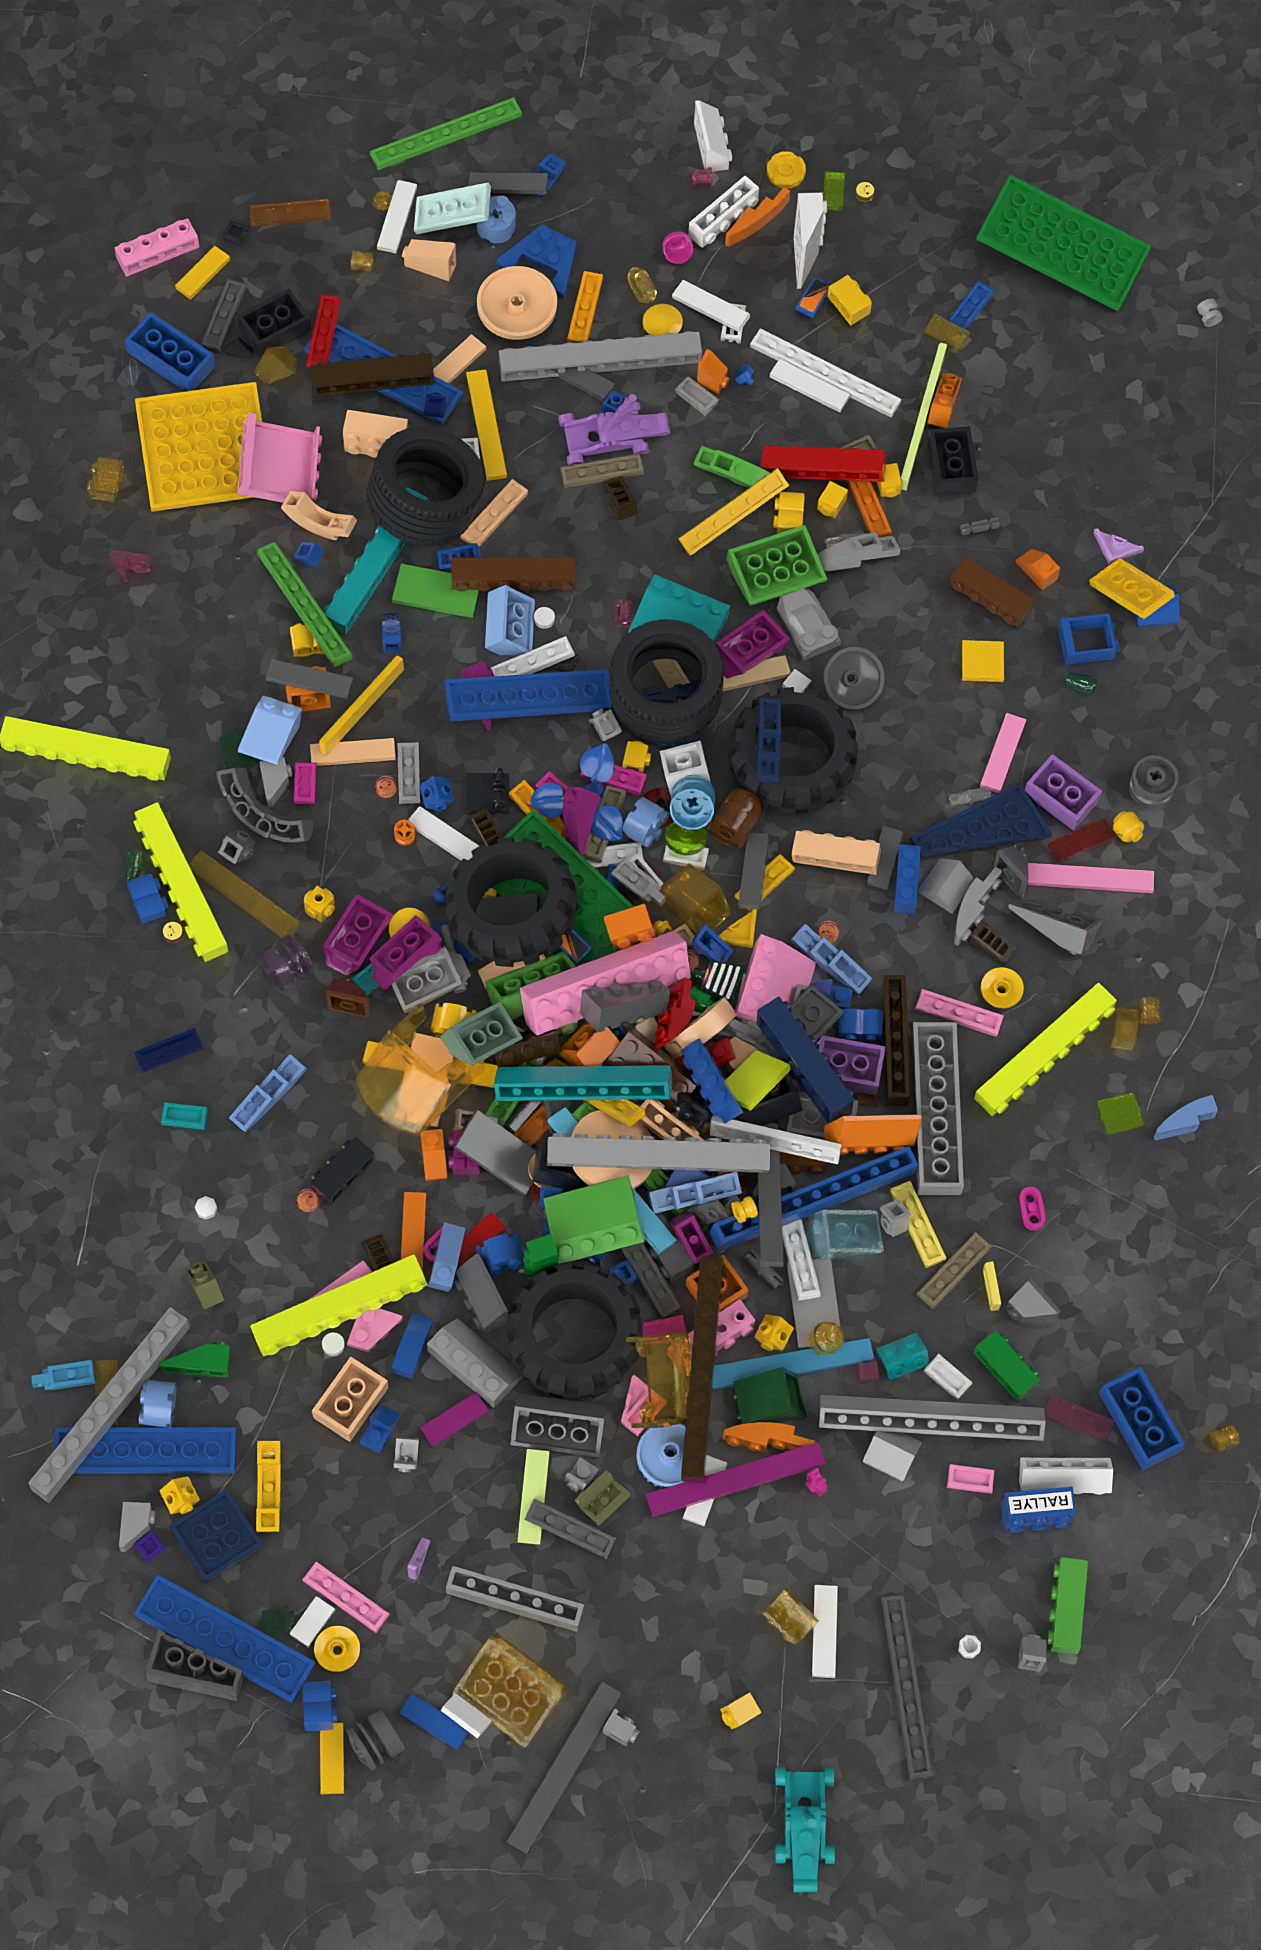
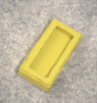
M987 1262L983 1268V1275L990 1310L996 1311L1000 1309L1001 1299L994 1263Z

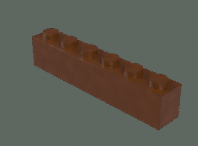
M575 557L451 559V590L487 591L507 585L520 591H528L530 589H539L541 591L560 589L568 591L575 589L576 586Z

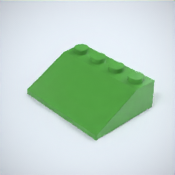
M805 525L728 550L726 560L735 581L750 606L827 581L826 574Z
M629 1175L543 1198L550 1234H552L559 1254L558 1264L631 1246L646 1240Z

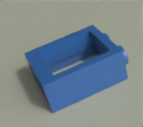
M1109 613L1060 619L1058 631L1065 665L1114 660L1116 652L1119 651L1118 639H1114L1115 623L1111 621ZM1103 628L1107 649L1075 652L1071 631Z

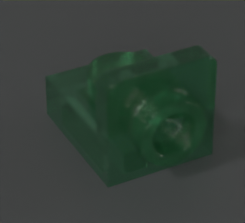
M284 1605L282 1609L262 1611L263 1628L266 1635L289 1633L292 1631L291 1625H296L294 1611H290L288 1605Z

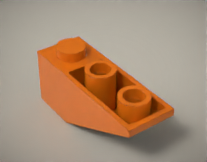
M951 373L942 374L932 402L928 424L943 428L948 427L962 377Z

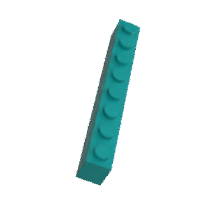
M408 487L406 488L412 495L428 501V497ZM380 525L375 531L373 540L367 542L362 557L359 556L356 559L352 572L346 574L341 589L338 588L335 591L332 603L330 605L327 604L323 610V613L334 629L345 635L406 544V542L389 534Z
M671 1066L498 1067L494 1080L496 1101L670 1099L673 1084Z

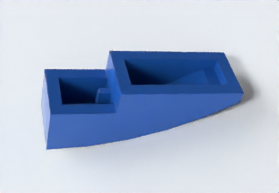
M412 1313L391 1367L392 1373L414 1379L434 1319Z

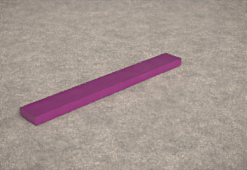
M817 1442L705 1476V1483L684 1482L648 1493L646 1497L652 1517L826 1464L820 1444Z

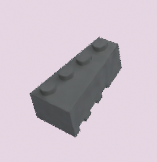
M650 980L644 983L631 982L627 985L613 984L610 987L603 988L592 987L591 989L582 990L580 1014L598 1032L605 1031L607 1026L611 1028L620 1027L621 1022L634 1023L638 1017L648 1019L658 1016L663 1010H667L669 989L659 980Z
M158 1629L146 1670L148 1682L229 1700H238L243 1682L242 1670L216 1657L213 1658L205 1654L204 1651L197 1648L194 1649L184 1644L183 1641L177 1638L174 1639Z

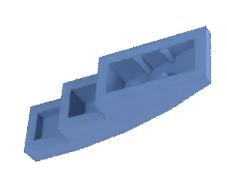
M806 924L802 925L790 939L806 956L815 961L817 965L843 985L853 988V992L858 995L873 979L843 950L838 951L824 937L820 938Z
M289 1054L276 1070L273 1069L260 1086H255L229 1119L244 1132L248 1131L283 1097L308 1068L293 1055Z
M737 1172L707 1177L647 1192L650 1207L654 1214L742 1193Z

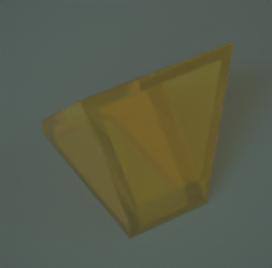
M283 346L267 348L255 368L254 374L269 386L273 381L296 373L297 358Z

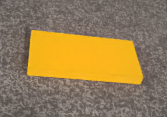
M1121 558L1089 580L1090 586L1143 619L1175 597L1173 590Z

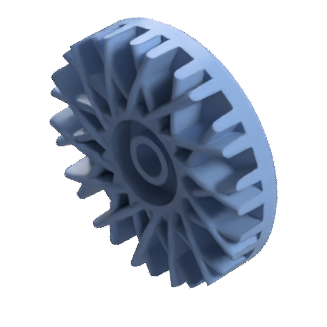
M673 1421L655 1424L639 1440L636 1453L639 1471L643 1473V1477L647 1478L648 1482L651 1481L654 1483V1486H660L661 1489L684 1483L681 1479L685 1436L684 1424ZM672 1452L674 1457H668L666 1453Z

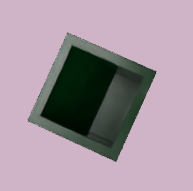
M780 1367L733 1381L734 1389L732 1393L735 1401L738 1403L737 1417L740 1423H781L807 1418L798 1375L786 1368Z

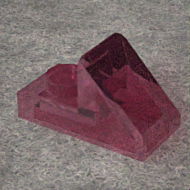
M109 550L111 564L126 583H128L130 570L138 573L151 572L152 561L150 555Z

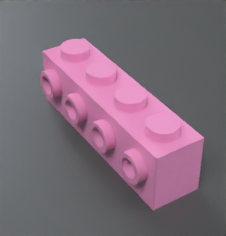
M188 218L178 220L172 225L158 228L152 233L141 235L129 242L121 243L115 247L116 258L127 277L199 248L198 236Z
M740 1299L719 1313L716 1356L718 1354L717 1351L723 1347L728 1349L736 1342L735 1339L741 1335L745 1337L754 1330L755 1319ZM694 1330L667 1348L668 1357L681 1375L686 1372L690 1374Z

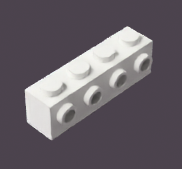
M746 176L741 178L689 222L688 236L702 248L707 244H711L719 233L725 232L732 222L740 218L748 206L750 208L756 206L758 203L759 187Z
M1020 1458L1019 1483L1021 1491L1073 1486L1074 1494L1094 1493L1100 1495L1112 1493L1113 1467L1110 1458Z

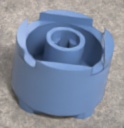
M506 196L490 197L488 220L476 223L477 232L482 239L485 238L490 240V243L495 244L503 243L509 240L513 232H515L516 211Z
M642 797L634 805L638 808L634 812L630 811L623 825V834L639 844L649 847L653 839L657 841L663 831L660 828L667 821L670 813Z
M144 1381L140 1396L142 1410H140L139 1424L172 1427L174 1416H171V1414H173L176 1402V1382Z

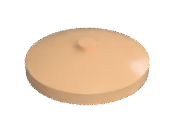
M511 266L497 270L484 280L477 295V310L482 323L494 334L512 340L528 339L542 333L554 320L557 311V295L550 280L542 273L528 267Z
M597 1110L583 1117L574 1128L570 1137L575 1138V1134H587L588 1138H597V1135H610V1139H619L620 1135L632 1136V1139L641 1140V1136H651V1134L640 1121L628 1127L605 1112ZM573 1167L576 1174L589 1186L629 1175L633 1189L639 1187L652 1171V1169Z

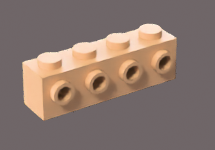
M803 830L802 832L796 831L792 849V860L794 863L876 875L881 848L880 843L874 840L861 841L849 836L841 838L829 833L821 835L814 834V832L809 830Z
M646 1099L640 1106L645 1110V1116L639 1121L662 1140L663 1137H676V1141H685V1138L694 1137L699 1138V1142H707V1139L703 1140L698 1136L700 1133L692 1126L687 1127L682 1121H679L675 1117V1113L672 1112L670 1114L664 1109L665 1106L657 1099L654 1101Z

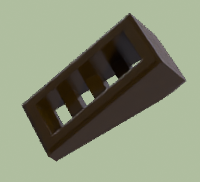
M622 476L603 483L619 520L638 513L637 504Z
M487 808L469 816V825L481 844L486 843L487 847H489V844L497 841L499 838H503ZM490 826V828L481 832V829ZM492 833L495 834L494 836H492V837H490V838H488V839H485V837H487L488 835H490V834H492Z
M983 921L980 922L969 940L971 944L1003 965L1007 963L1017 948ZM983 932L985 936L981 939L979 936ZM989 938H992L993 940L988 945L986 943ZM997 942L1000 943L998 948L994 950L993 947L995 946V944ZM1006 947L1007 950L1004 955L999 954Z
M382 1234L361 1242L373 1271L379 1270V1267L386 1264L395 1263ZM380 1241L381 1245L369 1249V1245ZM382 1249L384 1250L383 1253L372 1256V1253ZM385 1256L387 1257L386 1260H383L379 1263L375 1262V1260H378Z

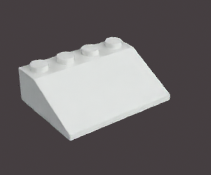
M798 193L793 237L797 289L802 288L819 253V246H823L827 201H823L822 193Z

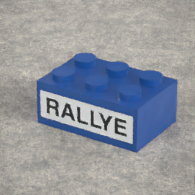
M1073 1486L1006 1492L1000 1503L1004 1530H1010L1012 1533L1021 1532L1024 1530L1023 1528H1032L1035 1531L1046 1529V1526L1065 1528L1068 1527V1524L1072 1523L1076 1515Z

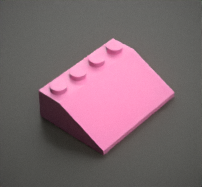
M761 934L754 945L735 1007L737 1015L733 1019L739 1022L742 1019L756 1022L757 1010L778 996L782 1001L786 1000L791 1006L798 984L810 986L816 962L782 941Z

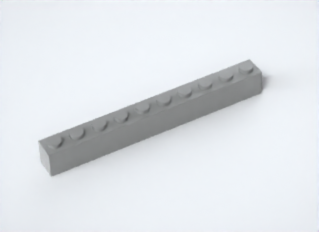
M692 331L680 334L666 333L658 336L646 335L637 338L625 337L623 339H605L594 342L589 340L583 343L568 342L562 345L547 344L540 347L526 346L519 349L506 348L499 350L501 382L557 377L559 374L550 370L556 368L558 373H564L567 367H577L578 371H584L587 368L594 373L695 364L699 363L702 359L699 332Z
M553 1133L552 1137L547 1139V1166L768 1173L770 1170V1144H765V1140H752V1143H743L742 1139H729V1142H721L719 1138H708L707 1142H699V1138L694 1137L685 1138V1141H676V1137H663V1140H654L653 1136H641V1140L632 1139V1136L620 1135L619 1139H610V1135H597V1138H588L587 1134H575L574 1138L566 1137L564 1133Z
M171 1307L166 1311L28 1482L34 1493L48 1503L51 1502L141 1390L144 1381L149 1380L160 1366V1362L165 1360L190 1329L188 1319Z
M820 1395L819 1428L1044 1441L1046 1423L1044 1408Z

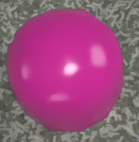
M678 231L672 232L665 237L662 244L663 252L669 262L681 264L691 258L693 245L687 234Z

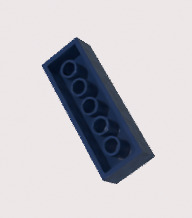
M778 996L757 1010L756 1025L782 1061L790 1064V1072L826 1122L829 1124L843 1116L852 1114L853 1098H855L852 1090L848 1086L845 1088L841 1082L842 1077L836 1069L832 1070L829 1066L830 1062L826 1054L819 1052L816 1048L817 1043L811 1035H807L803 1030L805 1027L798 1017L795 1019L792 1015V1008L786 1000L782 1001Z

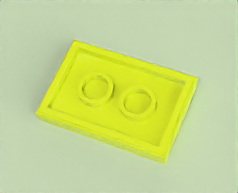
M755 1050L726 1079V1082L739 1105L751 1111L791 1068L790 1064Z

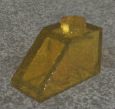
M1117 1007L1111 1047L1129 1051L1133 1050L1139 1024V1010Z

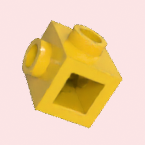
M316 886L314 890H309L304 897L305 912L311 918H316L322 923L335 910L334 895L328 889H322L319 886Z
M766 1314L754 1338L767 1351H783L794 1328L782 1317Z
M188 1476L172 1479L160 1490L171 1514H186L194 1509L193 1505L200 1500Z

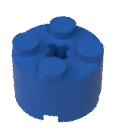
M512 1233L513 1237L508 1238L507 1234L495 1236L484 1241L482 1248L479 1245L476 1247L477 1254L479 1253L492 1280L502 1277V1273L508 1271L514 1273L523 1269L524 1255L517 1234Z

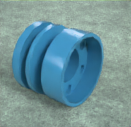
M697 775L686 776L678 780L671 792L670 815L676 824L682 828L694 830L706 826L711 821L715 808V790L712 784L705 778Z

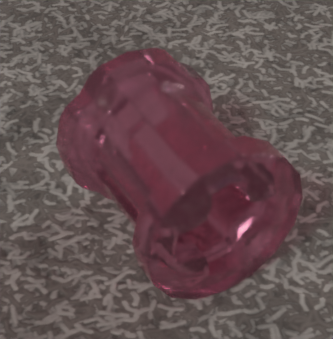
M692 167V185H696V183L712 185V167H708V169H695V167Z
M619 600L616 602L617 616L614 618V623L617 626H631L633 622L631 618L633 602L629 600Z

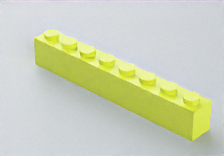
M5 716L0 733L1 747L7 751H22L30 756L37 754L50 760H65L70 764L81 763L90 768L101 767L110 772H125L134 777L138 775L145 776L153 781L165 780L171 760L170 751L166 748Z
M158 802L134 812L136 820L133 821L137 832H142L144 836L142 842L145 849H150L153 854L150 858L154 867H159L161 871L159 877L162 884H167L170 889L167 893L171 902H176L178 906L176 912L180 921L185 920L187 924L184 928L189 939L193 938L196 943L193 947L197 956H202L204 961L207 962L227 953V943Z
M1098 982L976 1091L974 1099L992 1117L997 1112L1001 1114L1009 1106L1008 1102L1012 1099L1017 1100L1024 1093L1023 1089L1027 1085H1034L1040 1078L1038 1075L1043 1071L1047 1073L1055 1065L1054 1061L1057 1058H1064L1069 1053V1048L1073 1044L1078 1045L1085 1038V1033L1089 1030L1093 1032L1100 1025L1099 1021L1103 1017H1110L1116 1010L1114 1007L1117 1000Z
M413 1254L254 1323L250 1327L263 1357L273 1355L280 1349L294 1346L307 1337H315L321 1331L338 1327L342 1322L349 1319H356L362 1313L377 1310L383 1304L390 1301H398L404 1295L411 1292H418L427 1286V1282L416 1256Z

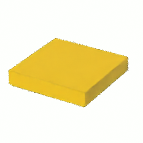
M962 640V681L1003 682L1004 642Z

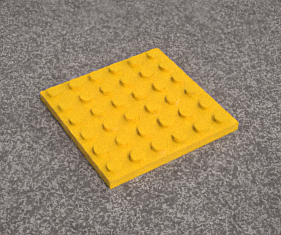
M256 382L135 399L151 512L252 498L251 496L237 494L245 418L248 413L256 414V421L262 422Z

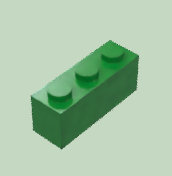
M552 1234L526 1242V1248L523 1250L524 1263L522 1264L526 1277H532L541 1270L548 1272L555 1269V1264H558L559 1254Z
M995 1330L975 1347L973 1353L1018 1403L1038 1386L1040 1381L1038 1379L1039 1375L1034 1368H1029L1023 1362L1024 1358L1020 1352L1014 1351L1009 1346L1008 1339Z

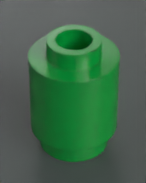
M695 986L691 987L690 998L696 1002L694 1011L703 1013L709 1006L714 1004L712 995Z

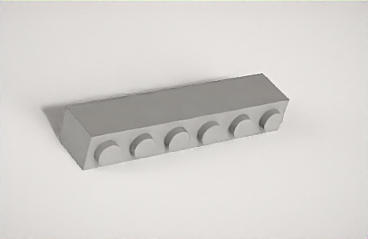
M452 1566L446 1585V1594L574 1632H578L584 1612V1604Z

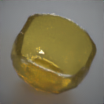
M822 1322L810 1331L808 1343L810 1349L819 1356L833 1355L843 1347L845 1338L840 1326L832 1322Z

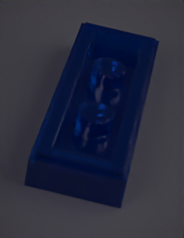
M195 1028L135 1051L134 1054L142 1073L200 1051L203 1049V1046Z

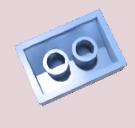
M507 585L488 592L485 648L498 655L520 656L532 651L535 600Z

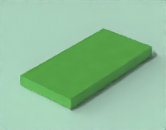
M401 564L392 603L473 618L480 591L451 590V573Z

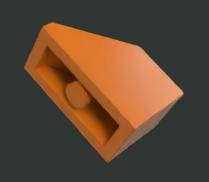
M707 349L698 364L697 383L703 388L719 395L721 389H725L730 379L727 377L728 368L711 350Z
M1030 549L1015 561L1041 590H1044L1058 580L1060 567L1047 553Z
M442 1129L420 1131L425 1180L447 1179Z

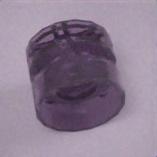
M289 933L283 937L284 941L279 939L276 942L279 952L269 946L258 954V959L272 982L282 991L295 983L293 973L302 979L305 976V972L309 974L314 970L305 948Z

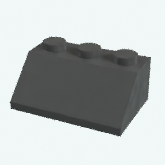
M478 1253L456 1270V1279L453 1281L458 1292L462 1291L465 1296L463 1302L467 1310H472L475 1316L472 1319L477 1330L481 1329L485 1335L507 1325L508 1310Z

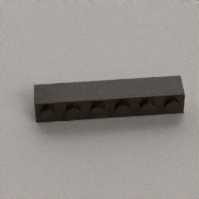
M431 353L357 359L355 361L341 360L334 363L320 362L310 365L313 396L434 385Z
M884 975L882 1002L886 1106H908L910 1086L906 975Z

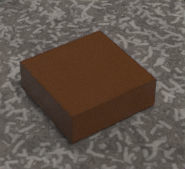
M879 1088L877 1096L857 1092L856 1100L858 1101V1106L878 1107Z

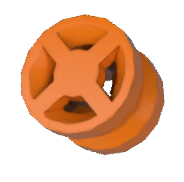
M404 819L395 824L394 837L398 844L406 846L415 840V826L411 821Z

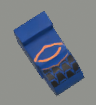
M399 613L382 614L383 653L402 652Z

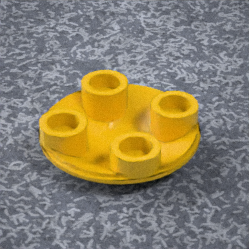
M668 304L654 305L643 316V329L653 336L666 333L678 334L683 325L681 313L675 307Z

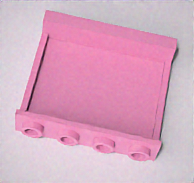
M248 413L243 424L237 494L284 503L289 492L294 491L304 492L312 501H316L318 489L315 488V483L319 479L317 465H319L321 453H318V447L322 443V435H319L320 427L317 426L314 432L259 422L256 421V414Z

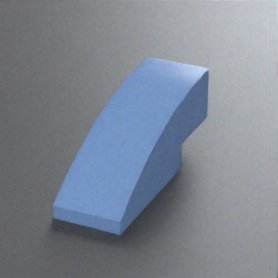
M1213 1095L1195 1100L1174 1112L1158 1127L1154 1139L1159 1140L1196 1131L1200 1124L1199 1121L1215 1118L1218 1109Z

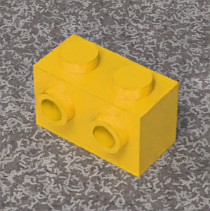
M849 275L829 286L827 297L850 325L870 314L872 305L870 297L867 294L864 295L860 290L859 284L852 280Z

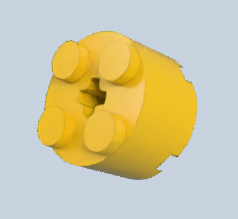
M438 1003L435 1006L430 1031L436 1034V1038H440L450 1027L477 1014V1012L472 1010V1013L467 1012V1007L451 1003H443V1006L440 1007Z

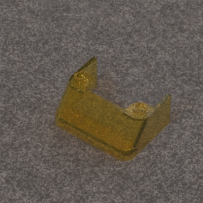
M687 1332L653 1333L626 1337L627 1342H636L637 1352H639L640 1356L647 1358L649 1401L645 1402L639 1411L642 1421L631 1423V1428H665L686 1423L691 1369L690 1339Z

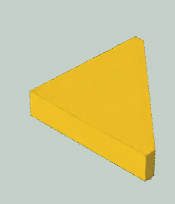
M753 909L742 919L740 918L718 936L727 945L753 948L757 909Z

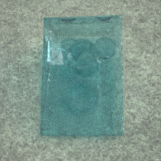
M820 1210L808 1217L814 1260L827 1258L835 1260L884 1253L877 1210Z

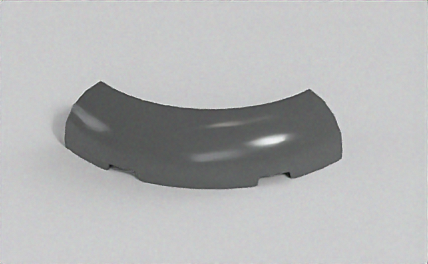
M231 768L216 771L221 791L232 806V811L250 829L264 837L282 842L310 840L313 832V820L289 819L267 807L254 791L248 777L247 768Z

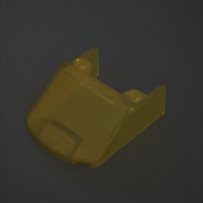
M421 1003L392 1031H387L356 1077L362 1097L372 1112L392 1128L401 1132L412 1133L414 1136H419L420 1131H424L485 1070L484 1061L482 1060L473 1066L469 1065L465 1070L456 1063H449L437 1072L408 1047L416 1037V1028L427 1018L424 1006Z

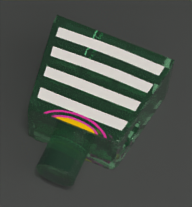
M712 960L707 971L695 967L691 979L702 983L700 990L712 995V1001L717 1002L725 997L732 1007L743 978L745 966Z

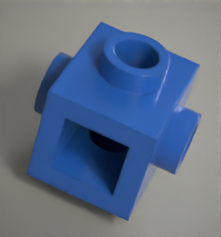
M432 776L419 785L425 808L442 811L454 802L452 788L447 778Z

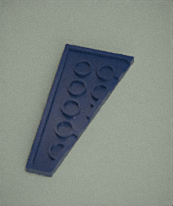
M1018 783L911 836L910 841L914 846H921L920 857L1047 838L1051 837L1052 833L1022 785Z

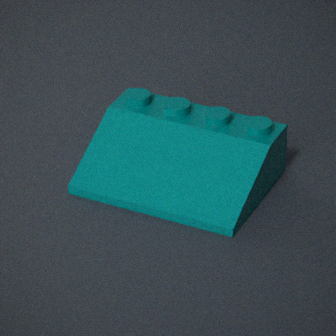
M654 574L628 633L646 622L659 619H674L696 626V628L703 630L713 640V643H716L728 620L730 606Z

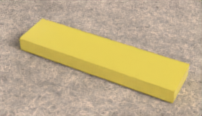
M911 1181L891 1188L890 1193L893 1199H899L911 1213L907 1229L925 1268L945 1261V1253Z

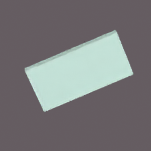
M483 183L417 197L414 232L421 234L487 221L491 192L490 184Z

